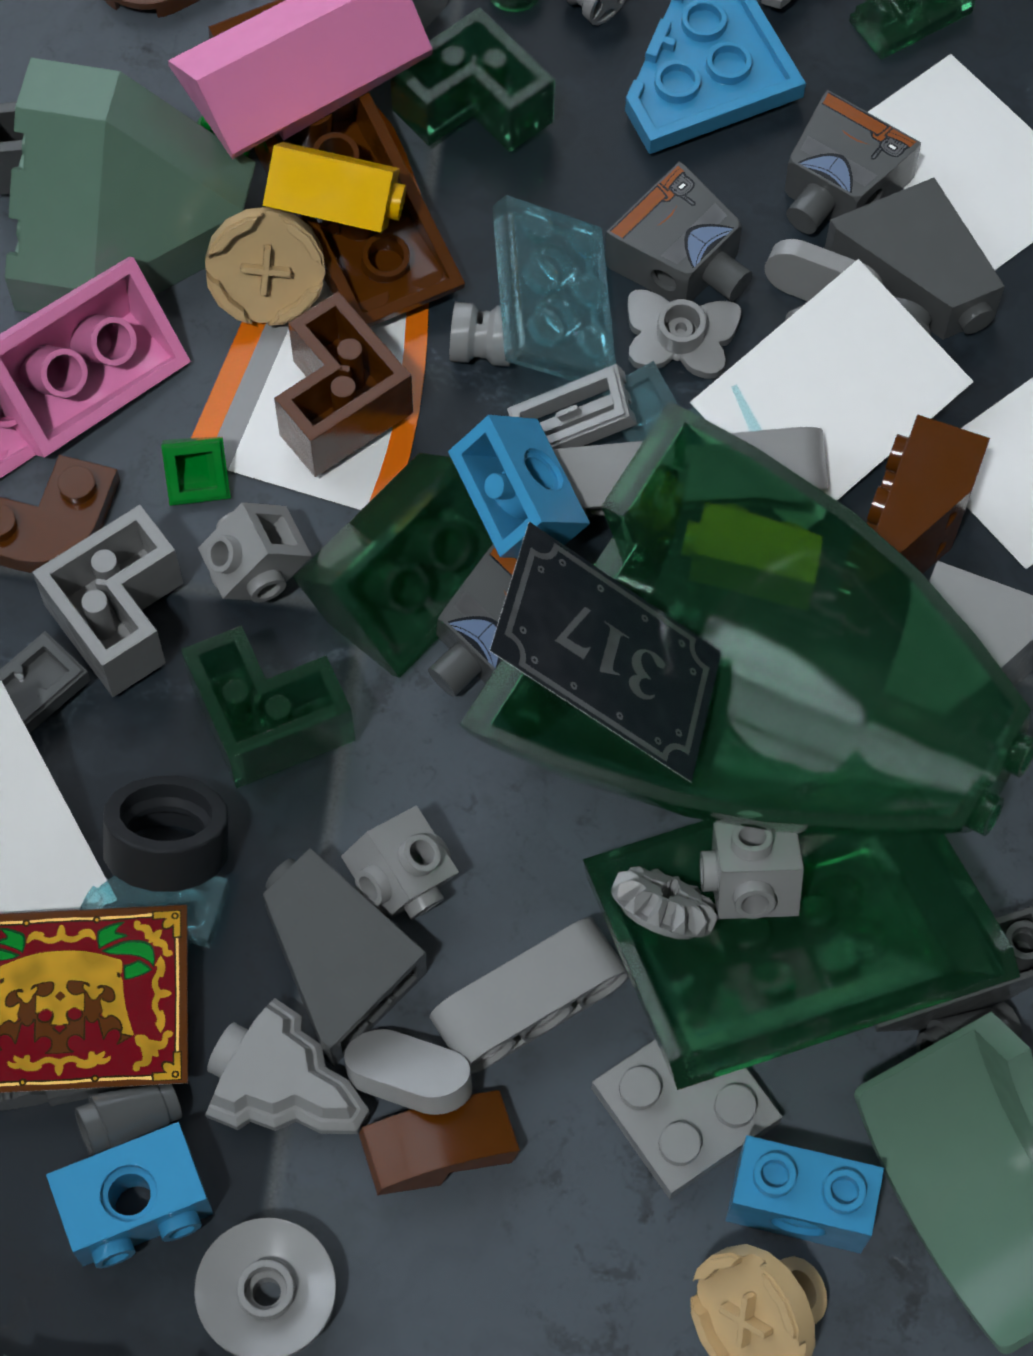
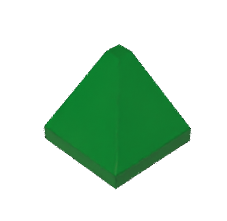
M223 437L184 438L162 441L161 448L169 506L231 498Z

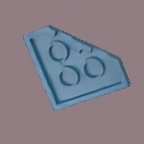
M671 0L663 19H660L647 48L645 61L636 80H633L628 91L625 112L649 154L803 98L806 82L756 0Z

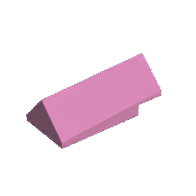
M285 0L168 60V65L233 160L278 133L283 140H286L432 55L433 49L413 0Z
M127 257L0 334V478L36 455L45 458L191 362L134 257Z

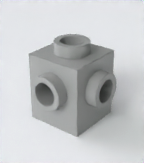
M242 502L233 512L228 513L218 521L215 531L198 547L210 572V578L223 599L252 600L258 603L271 600L281 594L286 588V582L312 557L287 506Z
M417 805L367 831L341 855V858L355 878L357 891L388 919L406 911L412 920L429 911L445 899L439 889L459 873L451 860L446 843L433 832Z
M795 820L714 823L712 850L700 852V881L702 892H714L718 919L799 916L804 867Z

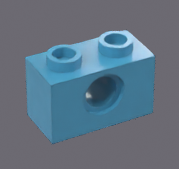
M487 415L448 451L499 557L518 558L528 522H531L563 545L590 524L538 419Z
M179 1122L46 1174L72 1252L83 1267L94 1263L96 1268H106L119 1264L136 1253L134 1246L161 1236L164 1242L186 1237L201 1228L200 1219L214 1214ZM137 1186L150 1190V1200L141 1212L135 1215H122L116 1212V1202L125 1190Z
M746 1135L738 1158L726 1222L861 1254L872 1237L884 1167Z

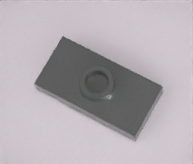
M46 631L0 669V681H2L29 734L91 681L88 671Z

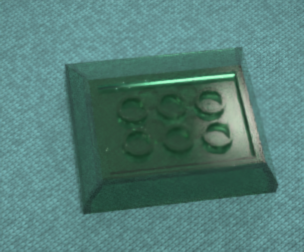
M899 758L583 859L590 887L677 1090L1020 977L1013 946ZM795 820L804 867L799 916L717 919L711 934L708 936L675 939L652 932L634 922L622 911L620 905L612 896L611 888L618 872L628 871L630 867L640 866L648 871L658 868L666 875L672 877L679 876L680 880L684 883L698 886L701 895L709 897L715 904L714 892H702L700 881V852L712 850L713 824L716 822Z

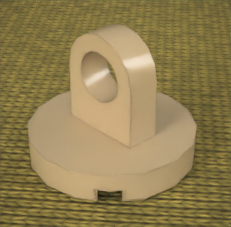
M270 207L250 208L226 219L211 236L205 256L206 278L209 291L220 308L236 320L252 324V321L258 323L268 322V326L283 325L305 313L319 298L325 276L323 247L312 227L291 212Z
M743 1244L720 1250L711 1255L697 1268L693 1281L697 1279L699 1281L697 1284V1294L690 1298L691 1316L699 1340L709 1356H812L815 1348V1324L825 1314L827 1291L822 1277L815 1267L805 1259L792 1256L778 1260L766 1250Z

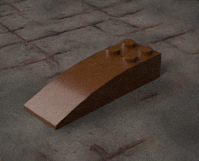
M275 0L208 26L209 39L285 0ZM369 91L286 140H283L278 133L254 147L267 176L273 147L281 142L400 168L397 183L406 185V195L399 221L390 219L388 228L381 233L294 213L312 227L323 247L324 280L333 294L339 292L369 327L465 287V282Z

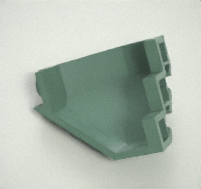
M31 57L15 106L14 132L24 134L19 166L11 169L8 217L18 219L16 230L18 243L15 252L10 251L6 254L5 280L15 311L36 313L127 257L135 258L154 295L205 269V256L211 236L226 219L244 211L256 162L244 154L232 160L216 135L121 71Z

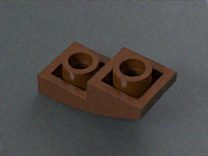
M499 1090L472 1094L463 1106L449 1113L431 1115L408 1110L364 1126L359 1132L377 1195L441 1186L447 1175L451 1172L510 1164L520 1152Z

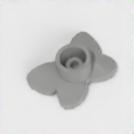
M634 290L628 296L627 313L629 327L637 336L629 346L628 360L633 367L641 370H656L666 366L672 360L681 361L685 368L693 375L704 379L717 378L723 374L726 362L724 350L721 346H727L734 338L740 323L741 308L737 303L730 301H715L701 306L686 299H677L669 302L654 292Z

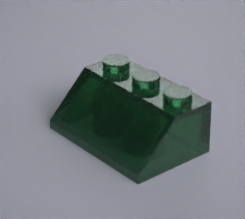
M418 453L293 578L332 627L391 675L400 678L439 638L436 630L440 614L492 546L493 542L451 457Z

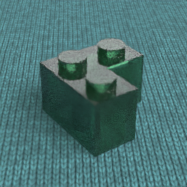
M480 7L431 39L432 55L390 79L392 110L428 146L473 116L510 153L553 123L555 79Z
M242 625L181 649L190 684L236 789L355 741L352 709L327 655L266 679Z

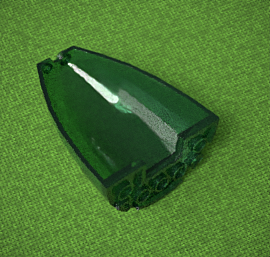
M670 401L601 506L613 537L594 566L721 651L692 782L675 773L504 660L500 661L460 723L467 734L490 747L568 780L684 817L777 833L881 837L969 833L973 830L986 836L992 830L1001 814L1004 798L999 795L1010 775L1012 774L1020 778L1026 772L1033 759V737L1027 735L1031 720L1030 707L977 635L911 562L852 510L757 447Z

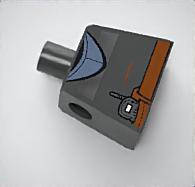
M827 90L822 96L788 162L785 192L790 198L795 200L786 211L789 222L799 231L812 234L825 218L828 220L901 191L915 176L921 142Z
M680 161L606 231L604 265L670 301L677 299L693 301L708 285L728 300L734 301L744 292L752 278V272L735 260L739 250L742 231L739 219Z
M492 544L438 618L436 634L449 649L428 668V672L437 685L452 697H455L476 676L497 694L504 693L527 677V675L490 652L518 559L499 557L494 544Z

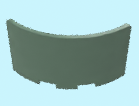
M991 1011L861 1084L855 1090L854 1098L881 1166L884 1167V1173L930 1257L959 1301L999 1352L1010 1354L1033 1341V1055L1031 1048Z

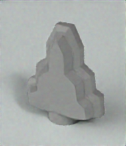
M276 998L263 1009L253 1021L249 1030L235 1022L231 1023L219 1038L208 1062L207 1071L220 1079L205 1116L236 1130H240L252 1122L277 1131L297 1122L320 1134H358L370 1112L349 1080L325 1067L321 1044L302 1031V1016Z

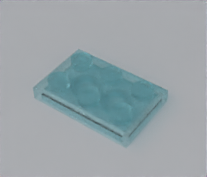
M505 195L492 207L505 361L571 381L616 364L602 227Z

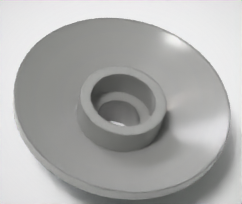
M258 1218L242 1222L220 1235L212 1243L201 1260L196 1274L194 1290L197 1313L210 1337L220 1347L235 1356H292L310 1345L320 1335L330 1319L336 1299V1277L333 1264L320 1241L312 1233L296 1223L278 1218ZM263 1283H275L281 1289L277 1302L270 1306L258 1304L255 1301L257 1288Z

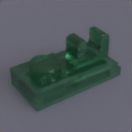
M867 0L856 6L855 12L850 14L849 22L882 60L971 14L975 0Z

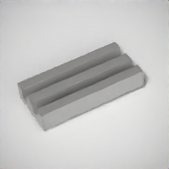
M617 364L507 408L508 414L511 417L535 419L558 411L555 417L540 422L552 449L581 447L637 425L635 414L629 404H632L631 396L624 386L627 383L625 372ZM610 390L611 394L607 396H604L602 398H599L597 400H594L579 407L577 405H573L587 398Z

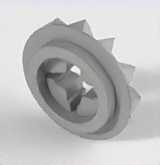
M638 866L630 867L628 871L618 872L611 888L613 898L630 919L642 927L666 937L690 939L708 936L711 934L718 919L715 913V904L709 897L701 895L698 886L688 885L681 881L679 876L672 877L666 875L658 868L648 871Z

